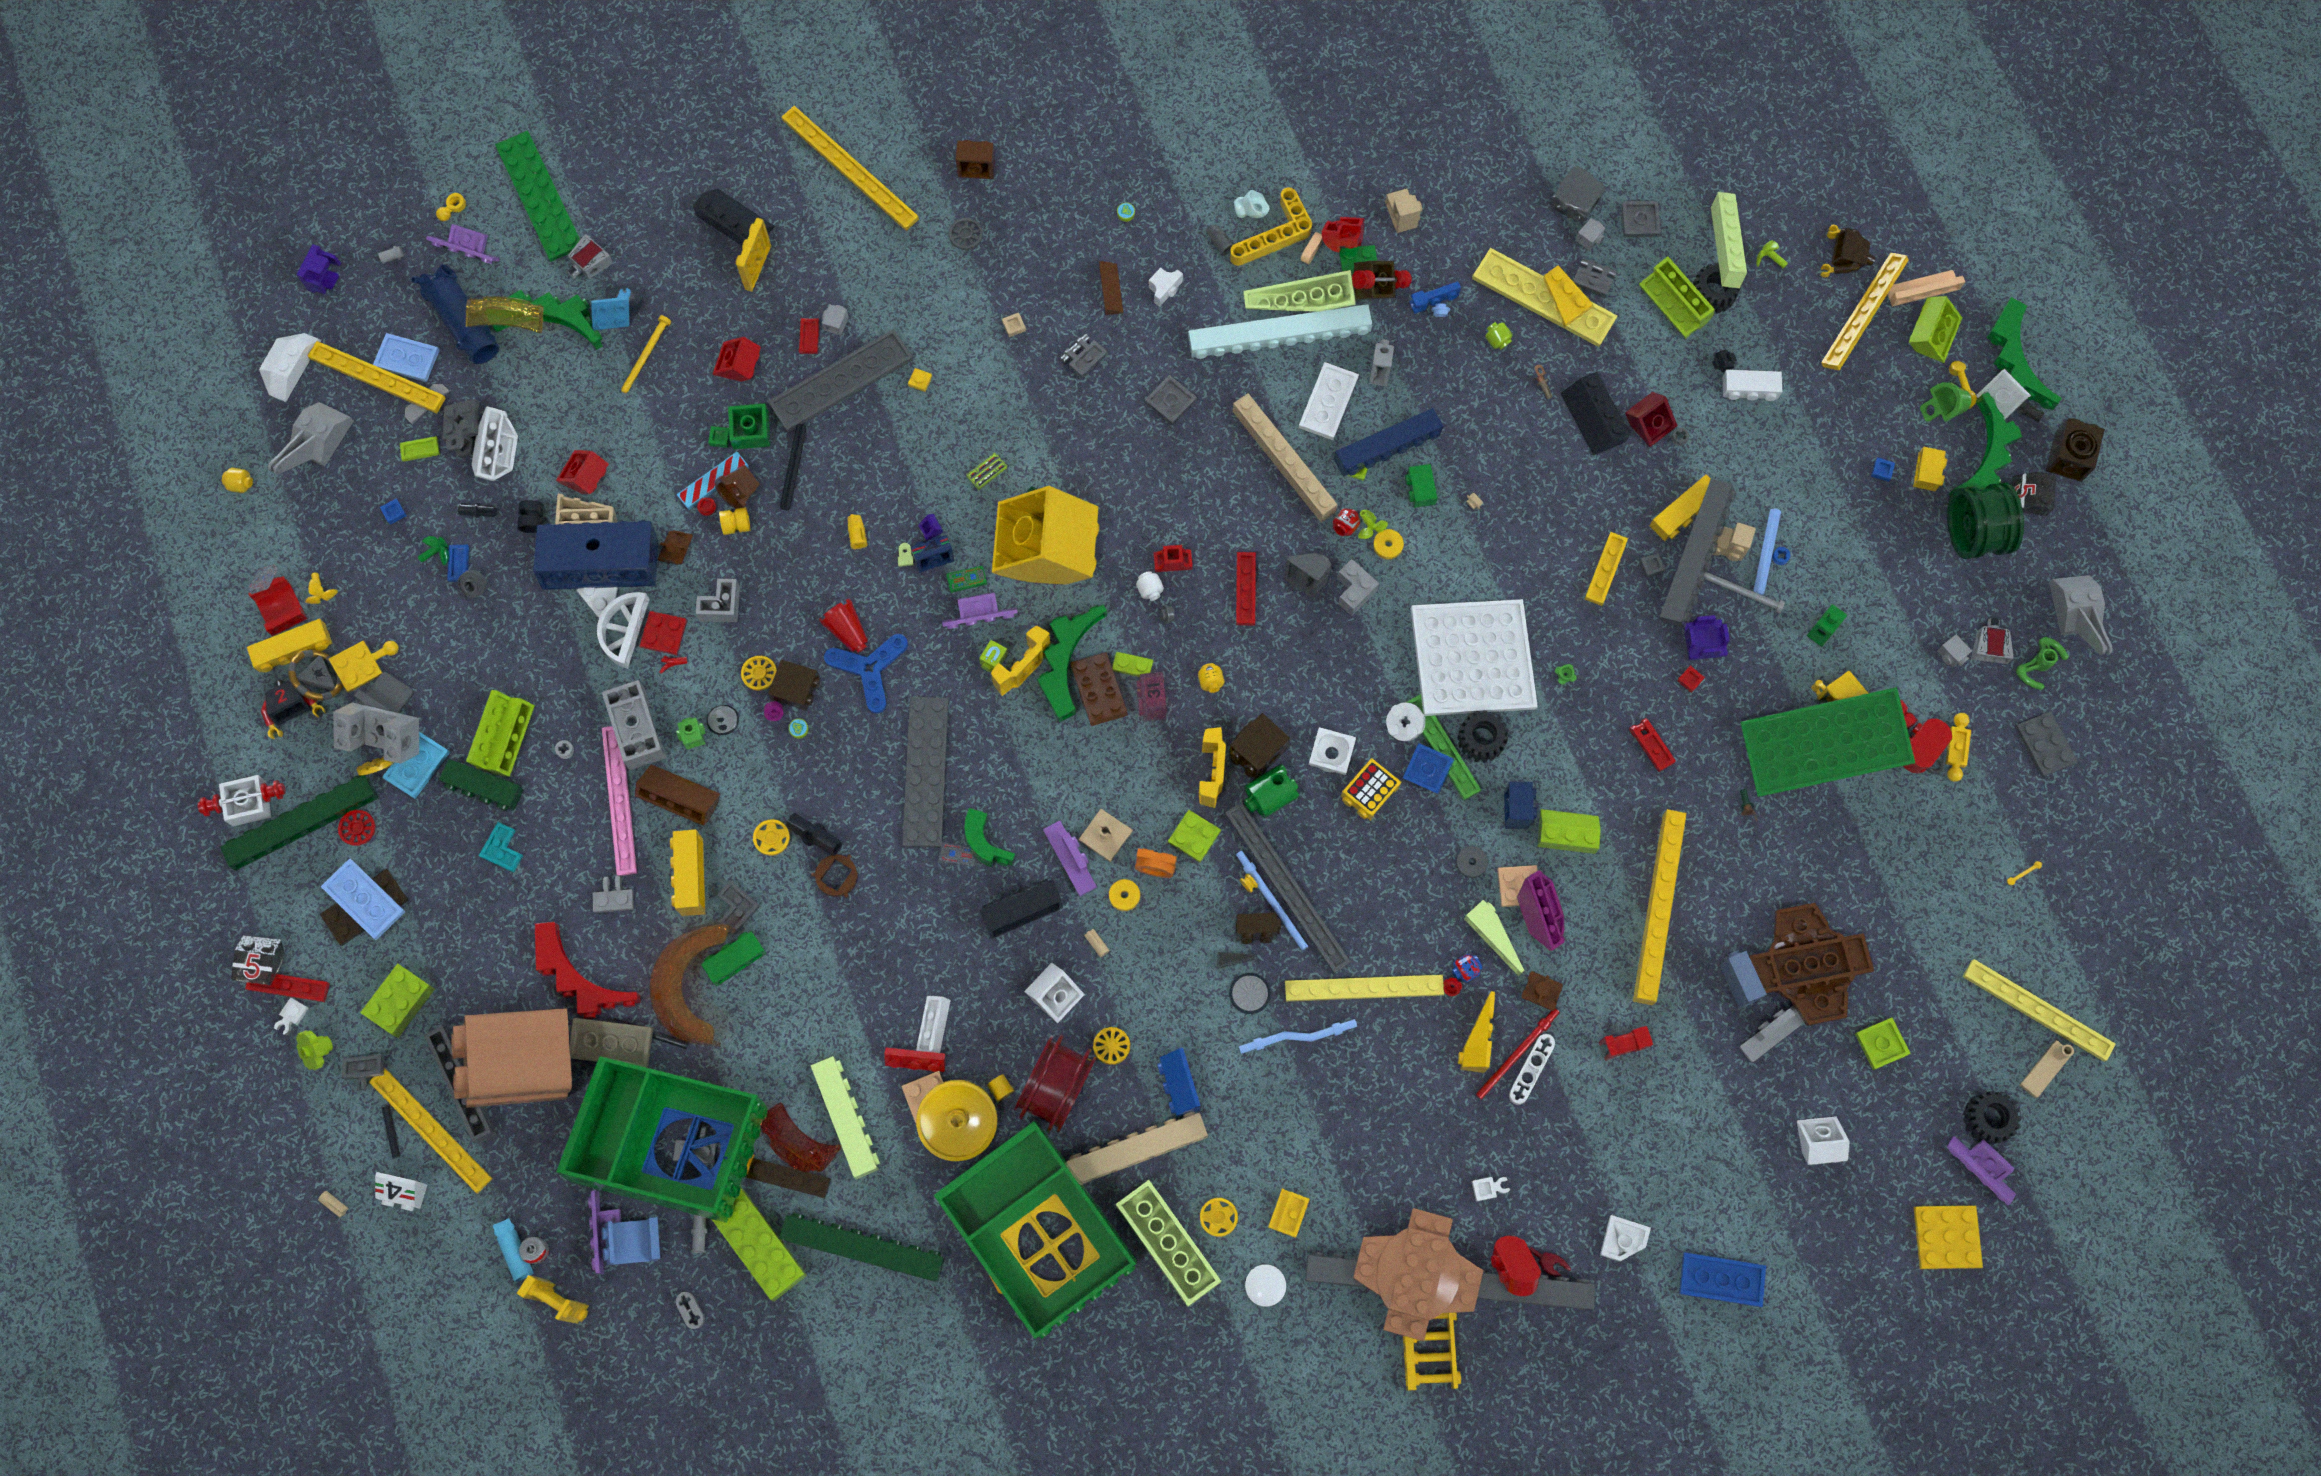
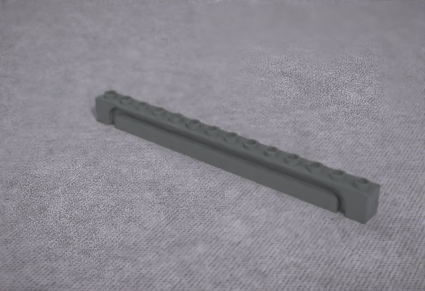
M1312 1252V1255L1307 1256L1306 1282L1365 1287L1353 1279L1358 1256H1353L1352 1260L1344 1259L1345 1255L1332 1254V1258L1324 1257V1253ZM1482 1269L1483 1274L1477 1299L1594 1310L1595 1284H1589V1280L1577 1279V1282H1569V1278L1556 1277V1280H1548V1276L1540 1275L1538 1288L1533 1294L1529 1296H1516L1508 1292L1504 1283L1500 1282L1497 1271H1495V1274H1489L1486 1269Z

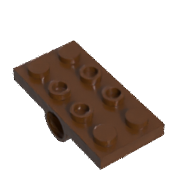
M1107 652L1070 662L1082 704L1085 707L1091 726L1128 716Z

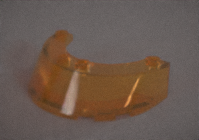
M728 924L700 927L683 933L666 946L654 965L650 979V998L653 1010L666 1030L688 1043L704 1046H721L720 1042L714 1041L715 1031L713 1026L697 1018L687 1007L682 994V979L688 964L699 952L724 943L728 932H736V929Z

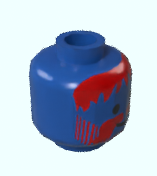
M1465 954L1454 960V969L1451 971L1457 980L1460 979L1462 982L1467 983L1480 976L1482 965L1476 955Z

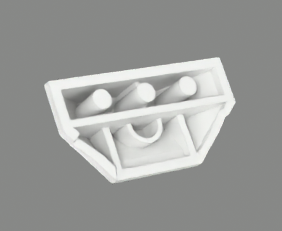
M306 333L276 339L259 369L270 396L284 402L287 401L310 361L308 357L309 352L316 341L321 342L320 339Z
M488 406L485 408L478 426V435H476L472 459V468L476 477L494 481L513 470L518 435L507 418L508 416L505 411Z

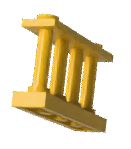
M528 1275L516 1293L523 1298L545 1302L559 1311L555 1318L560 1321L578 1324L588 1314L587 1308L589 1305L564 1299L554 1292L553 1287L555 1284L547 1279Z
M1441 1313L1434 1318L1447 1319L1448 1331L1426 1332L1424 1341L1448 1340L1449 1353L1418 1354V1352H1414V1343L1420 1340L1403 1336L1406 1391L1417 1390L1416 1386H1419L1421 1383L1451 1382V1388L1458 1389V1384H1461V1373L1457 1371L1453 1322V1320H1457V1313ZM1450 1361L1451 1374L1419 1375V1373H1415V1364H1418V1362Z

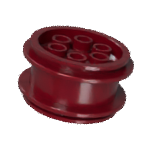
M1062 1034L1057 1042L1053 1041V1035L1050 1036L1014 1107L1015 1111L1018 1108L1022 1109L1019 1116L1021 1120L1026 1112L1049 1123L1046 1130L1047 1133H1050L1053 1126L1058 1128L1056 1132H1060L1096 1060V1057H1093L1092 1060L1088 1058L1091 1052L1090 1048L1087 1049L1083 1056L1061 1045L1064 1038Z

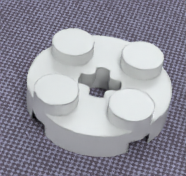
M1411 703L1394 705L1386 719L1388 732L1398 740L1412 741L1425 728L1424 714L1416 705ZM1405 717H1407V719L1410 721V724H1407L1406 727H1403L1401 721Z

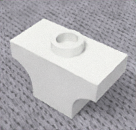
M1160 268L1149 279V288L1155 293V304L1160 307L1169 296L1173 297L1176 294L1177 287L1183 282V273L1179 270L1169 273Z

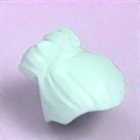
M1255 190L1249 191L1245 197H1238L1234 201L1236 215L1239 218L1246 216L1262 218L1270 210L1263 194Z

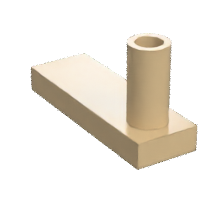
M2054 1041L2021 1082L2020 1086L2035 1099L2038 1098L2073 1055V1047L2068 1044L2063 1046L2059 1041Z

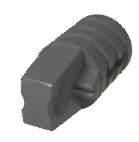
M1209 225L1206 231L1211 238V242L1220 252L1221 256L1229 254L1234 244L1217 225Z

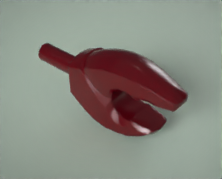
M1530 1247V1252L1540 1258L1538 1263L1547 1274L1555 1277L1561 1276L1553 1268L1555 1263L1567 1271H1571V1267L1559 1255L1549 1252L1541 1254Z

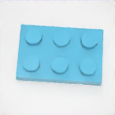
M419 732V754L401 764L394 762L382 778L416 799L450 752Z

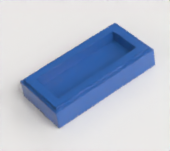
M449 545L448 582H458L460 575L468 570L469 545Z

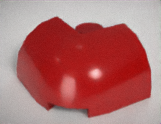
M1340 217L1339 221H1327L1322 230L1323 242L1329 249L1335 252H1340L1342 246L1346 248L1361 246L1364 234V218Z

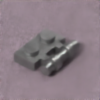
M1583 258L1580 265L1586 267V269L1579 267L1573 282L1578 288L1606 298L1613 279L1607 276L1614 278L1617 271L1610 269V266H1602L1595 263L1594 260L1590 259L1589 261ZM1592 270L1600 272L1602 275L1592 272Z
M1087 334L1079 337L1070 349L1067 348L1064 351V355L1060 357L1063 363H1066L1069 359L1072 360L1069 363V368L1081 378H1084L1108 355L1107 351L1095 340L1088 344L1087 342L1090 340V337ZM1079 349H1083L1079 355L1075 354Z

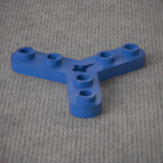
M895 634L868 657L838 648H830L825 652L824 660L832 668L861 676L868 709L872 713L879 714L886 708V698L880 672L906 651L908 642L905 636ZM873 664H875L873 666V672H865L866 665L872 666Z

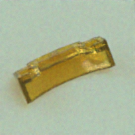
M499 296L483 297V299L471 298L467 299L466 326L507 325L542 333L544 307L530 304V301Z

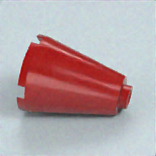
M846 599L847 604H837L824 614L825 619L819 618V622L852 652L857 651V653H860L867 648L866 643L868 640L852 601Z

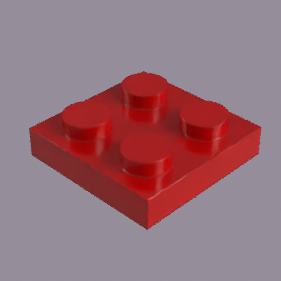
M650 611L639 645L640 648L677 655L687 619Z

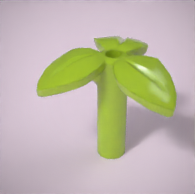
M1773 240L1763 246V250L1759 252L1756 260L1758 267L1763 256H1769L1782 268L1788 263L1773 251L1779 248V245Z
M1362 510L1360 516L1368 527L1359 532L1358 538H1370L1373 536V530L1380 533L1386 529L1388 523L1381 520L1375 524L1376 516L1369 510Z

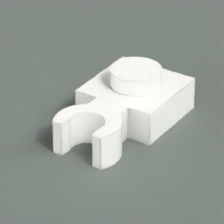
M290 998L279 1014L284 1018L275 1024L274 1029L279 1030L282 1025H285L283 1034L288 1035L291 1031V1024L298 1025L309 1008Z
M1492 1177L1472 1181L1476 1202L1496 1198V1191L1499 1193L1509 1192V1188L1503 1189L1500 1186L1501 1182L1507 1181V1178L1502 1177L1496 1182H1493Z

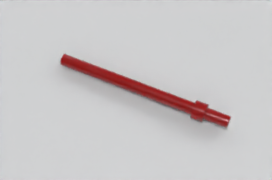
M1556 1008L1550 1011L1545 1018H1541L1537 1023L1538 1026L1475 1094L1480 1100L1484 1098L1543 1031L1546 1032L1551 1027V1022L1560 1014Z

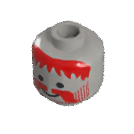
M533 1236L526 1238L519 1248L520 1257L529 1264L543 1262L549 1252L546 1241Z

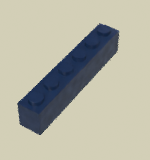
M1432 408L1336 450L1333 459L1343 477L1347 475L1353 476L1364 467L1366 469L1371 468L1381 460L1383 462L1387 461L1397 453H1405L1408 448L1418 447L1428 439L1434 440L1441 435L1443 424Z

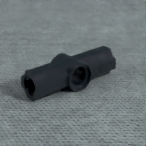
M793 813L786 822L787 829L799 835L808 846L815 845L832 856H835L842 847L841 840L829 834L820 823L812 824L796 813Z

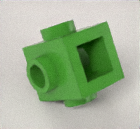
M689 717L677 723L679 730L676 731L678 739L683 741L687 750L706 744L703 734L706 733L704 725L699 723L697 718Z

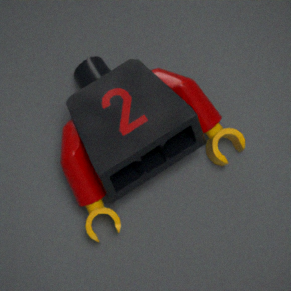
M283 680L274 682V688L265 693L266 700L261 708L265 724L270 728L268 736L272 739H275L273 736L275 731H277L279 737L283 735L282 730L276 728L275 725L278 726L310 710L309 706H312V712L317 718H319L316 714L318 709H322L326 714V710L316 703L317 700L303 696L294 688L291 681L284 682Z

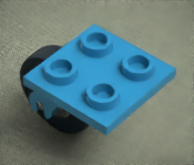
M623 285L613 288L609 293L608 299L591 301L592 329L602 330L628 327L629 314L638 311L642 305L641 293L634 287Z

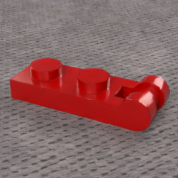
M1647 718L1641 720L1637 726L1633 725L1629 728V731L1636 738L1658 772L1676 762ZM1645 730L1648 734L1643 736L1641 731Z

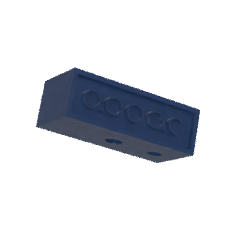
M645 520L639 522H584L582 524L564 523L554 525L547 523L537 525L533 572L542 590L656 586L658 538L652 522Z

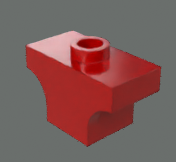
M1182 545L1163 546L1161 551L1154 552L1155 572L1192 570L1191 550L1183 549Z

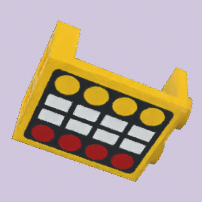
M1371 758L1342 791V801L1347 806L1356 808L1360 817L1363 819L1368 818L1371 821L1374 814L1391 794L1398 790L1401 781Z

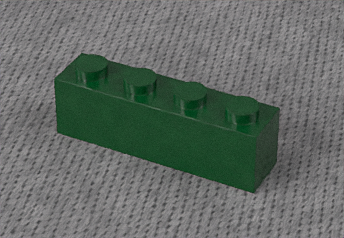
M448 759L439 778L444 784V788L453 792L455 789L460 790L462 795L469 798L476 796L480 802L487 805L492 802L497 804L496 807L503 811L508 809L514 811L524 791L517 784Z

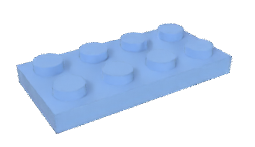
M352 859L345 862L321 886L375 940L405 913Z

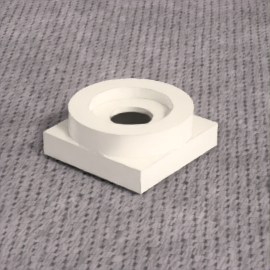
M1319 727L1309 765L1318 767L1326 772L1346 775L1356 737ZM1329 747L1336 748L1338 750V757L1335 759L1327 758L1325 755L1326 749Z

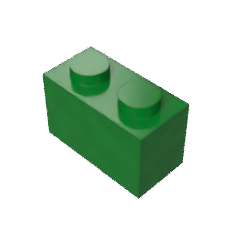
M1431 464L1409 467L1407 474H1405V483L1410 487V491H1408L1409 502H1413L1414 508L1436 505L1438 498Z

